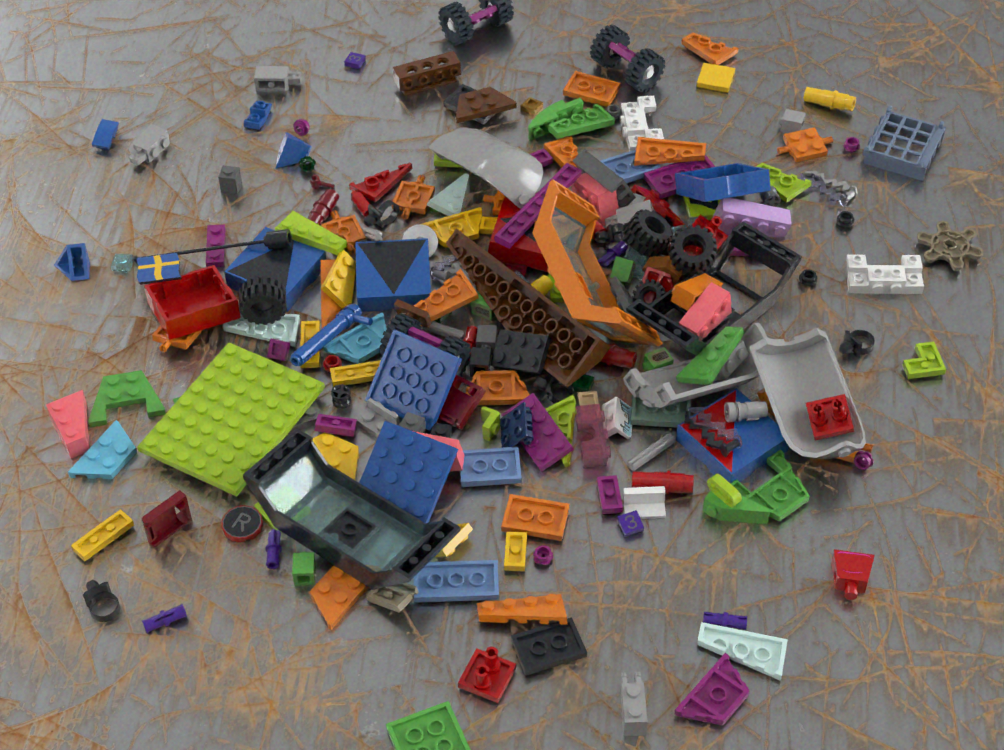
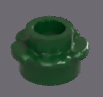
M305 156L299 160V166L304 172H311L316 165V161L311 156Z

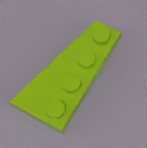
M292 211L275 227V231L289 229L292 240L338 255L339 252L347 247V240L295 211Z

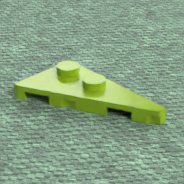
M574 395L545 408L571 445L573 442L576 409ZM572 452L561 458L566 468L571 464Z

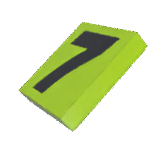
M683 196L691 222L695 221L700 214L707 220L712 219L721 200L704 202Z

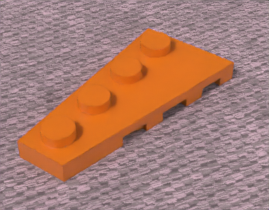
M638 137L634 166L705 160L706 143Z
M461 269L456 272V276L452 279L449 278L443 282L444 285L429 293L430 296L414 305L429 312L431 322L479 298L478 293Z
M548 594L538 597L528 596L519 599L508 598L500 601L477 603L479 622L507 623L509 619H514L518 623H527L528 620H540V624H549V620L567 625V615L561 594Z

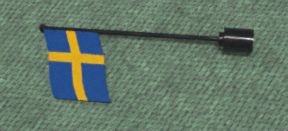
M289 229L267 232L263 240L141 257L136 255L133 260L138 263L137 279L140 285L179 280L182 277L179 274L180 260L178 255L262 243L269 250L292 247V235Z

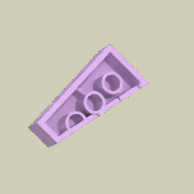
M735 198L721 199L713 217L718 216L722 219L719 229L728 236H730L732 229L742 222L769 237H785L791 227L790 210Z

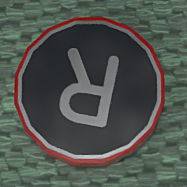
M247 505L236 506L224 514L222 519V530L225 536L234 542L240 543L248 539L252 540L261 533L263 528L260 512L254 507Z

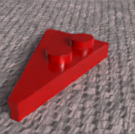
M412 163L399 165L398 169L392 172L385 170L374 176L366 177L364 182L358 184L352 182L349 184V190L361 192L365 198L376 203L413 169Z
M637 185L631 188L634 194L646 197L644 201L650 200L653 209L665 218L667 216L677 229L681 231V228L684 226L686 229L688 228L669 208L670 204L659 198L660 194L653 189L650 191Z

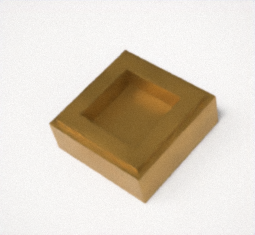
M529 97L520 105L521 111L533 116L543 108V102Z

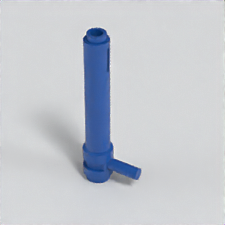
M347 305L337 313L330 323L291 354V363L294 366H302L344 329L350 328L356 322L372 325L373 319L361 316L362 310L358 305Z

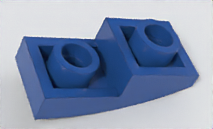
M256 101L250 107V115L244 120V127L260 130L269 115L272 104L265 101Z
M102 119L96 130L92 146L110 150L119 122Z

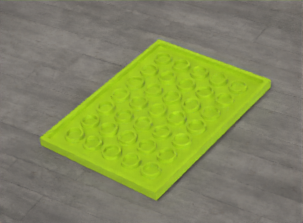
M228 342L137 446L138 451L234 496H238L247 485L243 479V474L286 437L325 389V384Z

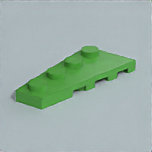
M597 103L592 109H584L581 114L574 113L569 119L563 118L550 124L548 131L557 139L612 126L615 124V119Z
M725 327L676 376L678 383L711 385L745 334L743 328Z

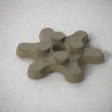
M941 220L936 224L937 233L930 234L922 231L917 234L918 242L930 247L923 255L927 263H933L936 260L942 259L948 261L954 271H959L964 266L962 258L977 260L983 256L981 248L972 246L969 243L976 236V231L971 228L956 232L950 228V224L947 221Z

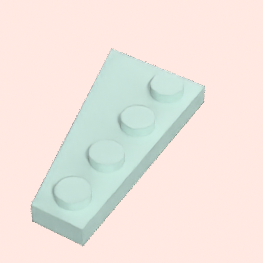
M285 314L279 321H275L273 324L267 323V325H257L255 322L250 323L248 319H244L241 315L240 319L223 323V329L226 332L270 341V338L291 342L290 346L296 347L300 314Z
M701 622L697 645L722 656L724 653H727L731 660L781 681L788 639Z

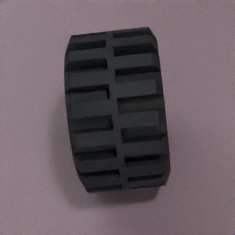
M642 209L634 214L624 228V237L628 241L627 243L641 255L655 257L660 256L671 242L673 230L661 215L656 214L654 211Z
M688 225L686 229L684 226L681 228V232L677 231L675 236L672 237L669 257L672 260L671 264L676 266L678 272L682 270L684 275L690 273V276H694L697 273L699 276L702 274V271L706 273L709 267L712 268L717 253L716 238H713L712 232H707V228L700 229L699 225H696V227ZM694 245L701 248L703 253L698 256H691L685 253L683 249L686 246Z
M256 276L254 279H248L239 289V309L242 317L248 319L250 323L255 322L257 325L273 324L275 321H279L281 317H284L287 310L285 286L279 280H274L273 277Z

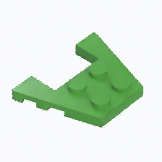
M142 370L103 376L88 423L90 428L108 425L107 409L146 403L148 418L165 415L166 411Z
M781 449L767 458V464L779 474L751 492L737 479L730 483L742 496L769 508V517L779 522L808 502L810 497L800 479L793 473L792 466L784 458L785 454Z

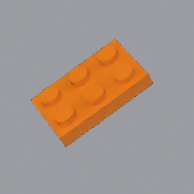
M575 71L564 87L563 95L575 99L581 98L583 101L594 104L598 103L601 106L608 107L618 93L621 83Z
M510 494L501 531L527 532L528 536L562 541L570 504Z

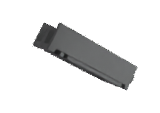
M586 149L573 160L576 167L582 170L581 174L587 173L611 193L616 190L619 207L628 206L636 198L622 177L616 175L615 172L587 152Z

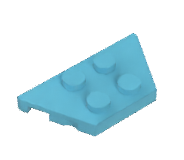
M380 313L373 317L372 325L360 324L331 340L323 347V351L357 364L380 353V345L382 344L380 341L384 337L383 332L387 330L384 314Z
M115 420L68 471L69 477L75 478L76 475H86L88 479H113L137 453L136 447L120 423Z

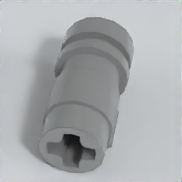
M765 401L726 402L724 405V415L727 422L741 421L742 419H746V421L759 420L760 417H767L768 407Z

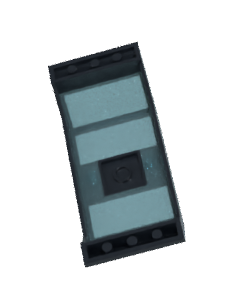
M298 428L243 474V479L276 529L372 590L410 582L461 530V527L445 517L442 518V521L424 523L332 467L314 444L313 437Z

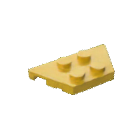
M482 207L422 223V225L433 229L437 235L438 244L445 248L448 247L446 242L456 229L471 240L479 238Z
M325 432L314 437L313 442L327 463L356 481L359 446ZM307 457L301 461V463L314 468Z

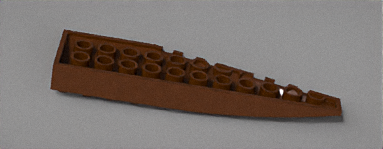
M458 229L454 231L446 242L505 330L545 335L552 338L544 369L566 387L570 386L598 364L611 346L583 324L573 319L570 314Z

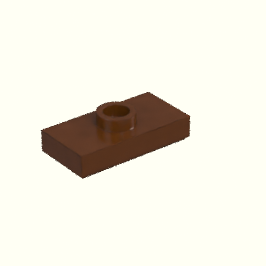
M398 299L394 303L398 315L402 313L416 319L422 326L427 328L432 324L429 312Z

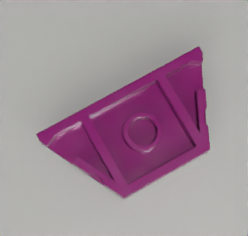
M727 653L723 654L678 705L674 712L676 716L724 725L749 696L750 690L745 682L741 680L738 670L732 666Z

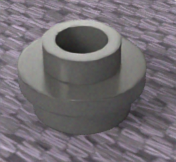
M616 104L609 105L606 109L614 119H618L622 115V110Z

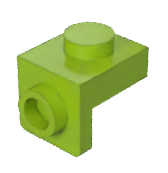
M483 406L481 409V420L484 422L482 425L483 439L490 441L499 432L500 412Z

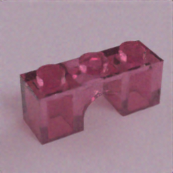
M599 404L576 406L575 420L577 432H588L594 437L590 441L581 442L580 451L583 468L607 466L608 458H611L610 446H606L605 441L608 440L607 428L603 429V422H605L604 411H600Z

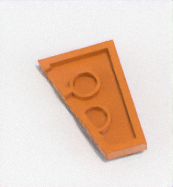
M696 33L689 34L681 42L683 46L715 65H719L738 54L739 48L734 46L733 48L726 47L725 43L722 42L717 44L712 42L710 38Z

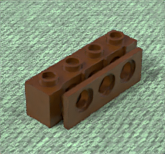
M454 51L393 67V80L400 92L403 91L405 96L457 82L456 76L461 75V62Z

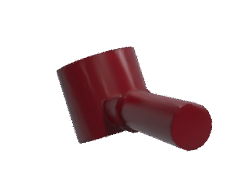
M313 175L312 180H310V184L314 189L320 186L332 189L335 187L334 184L320 181L318 175Z

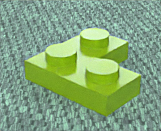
M934 341L917 343L915 351L918 358L903 360L902 366L908 379L945 375L946 367Z

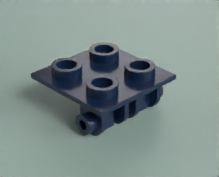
M526 402L521 403L500 419L502 448L513 447L520 441H523L525 445H530L534 440L532 411L529 407H526Z

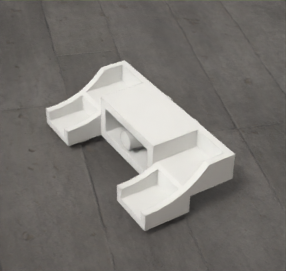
M654 96L637 97V102L621 103L622 115L620 116V124L624 126L622 132L623 137H626L629 151L636 150L638 137L664 139L662 128L648 129L645 113L656 111Z
M847 255L848 293L922 294L923 267L920 255H902V265H867L865 255Z

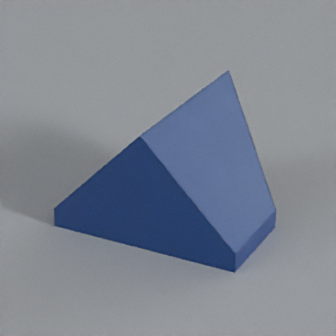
M285 132L279 148L276 168L299 163L301 158L309 156L312 146Z
M85 243L66 245L54 264L71 281L90 279V260Z

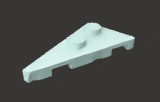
M463 174L429 200L427 206L447 216L460 213L469 174Z

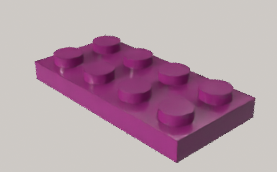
M705 154V160L672 163L645 172L643 178L651 189L660 194L659 198L662 199L677 194L675 173L715 166Z
M532 393L501 415L502 417L521 403L526 402V407H529L532 411L534 440L530 445H525L523 441H520V443L540 471L543 472L572 452L574 448L535 394Z

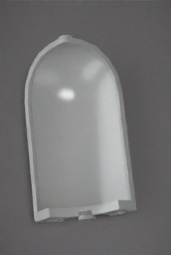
M466 127L454 129V131L440 136L429 147L439 158H446L487 181L520 209L535 195L541 184L543 168L542 164L535 157L479 129Z
M759 322L753 323L741 338L744 341L749 356L727 379L719 378L711 385L678 383L676 376L693 359L639 373L637 368L631 369L623 378V381L635 398H641L643 404L651 408H661L744 385L760 376L749 347L768 337Z
M815 328L802 335L793 337L794 341L785 342L784 339L763 338L749 347L782 436L792 450L804 457L831 459L846 457L864 447L866 443L864 428L826 332ZM845 394L854 432L815 441L806 403Z

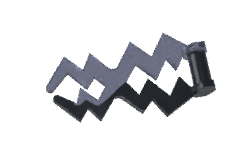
M704 407L688 408L684 424H690L689 429H702L701 439H707L706 446L719 449L725 458L730 451L742 447V439L737 434V429L725 430V422H711L712 413L704 414ZM689 412L699 413L698 421L703 422L696 423V416L690 418ZM718 429L717 437H726V441L731 442L726 444L723 443V440L714 441L715 432H708V430Z

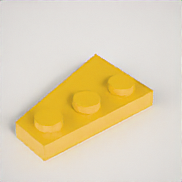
M345 250L339 252L321 287L342 309L352 304L356 261Z

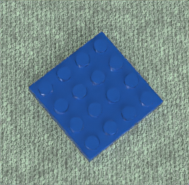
M394 329L365 401L367 402L370 398L376 402L378 401L401 418H404L407 412L424 417L426 429L431 431L432 426L437 422L462 358Z
M384 421L359 483L422 522L429 523L459 449Z

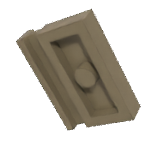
M403 583L374 590L371 589L366 594L368 602L400 613L413 599L412 596L414 594L417 595L419 592L416 586Z

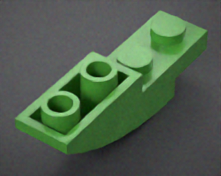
M577 98L568 103L560 100L545 108L529 124L528 139L531 141L550 133L548 131L549 125L563 118L569 119L574 113H583V100Z

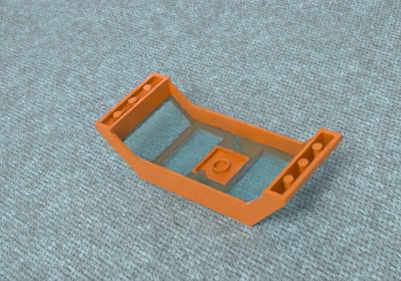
M554 179L551 180L533 230V235L549 267L547 270L555 280L554 285L560 291L572 318L613 341L651 346L662 345L663 343L657 331L622 311L616 302V297L611 292L610 284L590 246L596 221L600 219L594 205Z

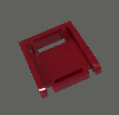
M456 375L438 418L462 430L486 391L482 387ZM461 383L470 387L468 390L470 395L458 390Z
M180 490L142 517L148 543L153 548L192 521L187 497ZM175 507L180 510L178 514H176Z

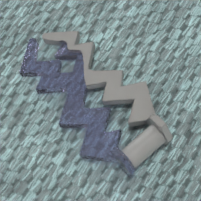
M817 171L805 172V176H812L808 179L812 181L809 188L820 187V195L830 194V201H840L841 205L847 206L848 201L851 198L855 199L857 196V188L853 185L850 187L846 181L837 183V179L825 180L824 173L817 174ZM801 173L800 179L805 181L804 175ZM831 184H832V188H827V189H826V186H827V185H831ZM836 188H843V194L841 195V192L836 193Z
M454 255L442 256L443 262H433L430 276L433 280L437 277L445 282L456 275V272L462 266ZM450 261H458L453 263L454 269H447L445 272H441L444 271V268L451 267Z

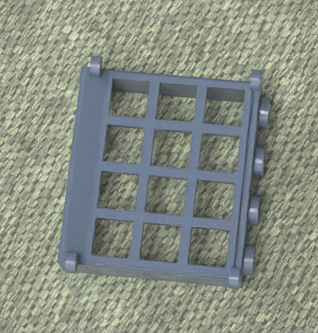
M888 105L885 115L880 117L879 126L876 125L874 129V136H870L868 146L864 147L862 154L865 156L864 163L923 181L926 168H929L931 158L935 156L936 148H939L940 142L943 141L946 127L943 126L944 121H940L939 126H937L936 124L891 112L892 106ZM885 125L897 128L895 134L883 131ZM904 130L913 134L911 138L900 136V131ZM882 134L892 137L890 143L879 141L878 138ZM916 135L927 137L928 140L924 143L914 140ZM896 139L908 142L906 148L893 144ZM875 144L887 147L885 153L873 150ZM911 144L924 147L921 153L909 150ZM891 149L903 152L900 158L888 154ZM907 153L919 157L916 163L904 158Z

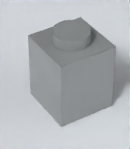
M786 109L784 115H781L779 119V125H781L780 132L790 133L803 130L806 113Z

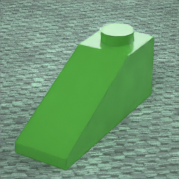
M711 490L704 499L702 511L708 516L721 521L767 524L770 515L769 508L742 495L740 503L734 507H729Z

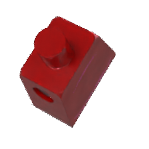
M834 549L831 561L834 587L837 590L844 591L846 599L854 600L857 598V593H865L875 555Z

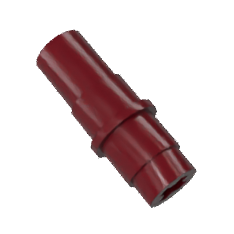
M327 189L319 200L314 202L307 219L321 226L331 216V212L339 200V194L333 189Z

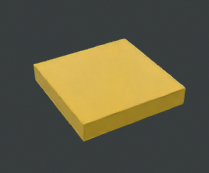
M703 63L696 87L728 93L735 74V68Z

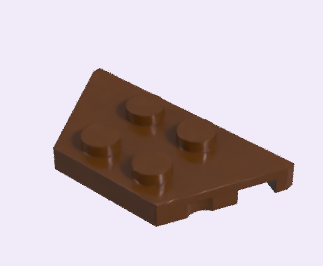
M492 87L460 94L456 112V123L517 108V103Z

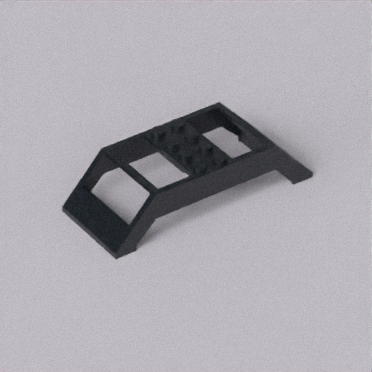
M745 222L732 229L729 238L716 256L712 268L709 267L706 274L713 278L715 276L757 302L741 315L731 307L732 313L711 331L716 335L706 343L698 340L699 336L694 335L664 316L673 308L684 315L687 313V310L671 302L673 288L651 305H647L640 299H637L626 308V311L697 356L725 327H742L744 330L773 307L801 261L802 256ZM734 248L739 249L782 275L775 288L764 297L721 272ZM697 273L694 276H688L682 282L698 276Z

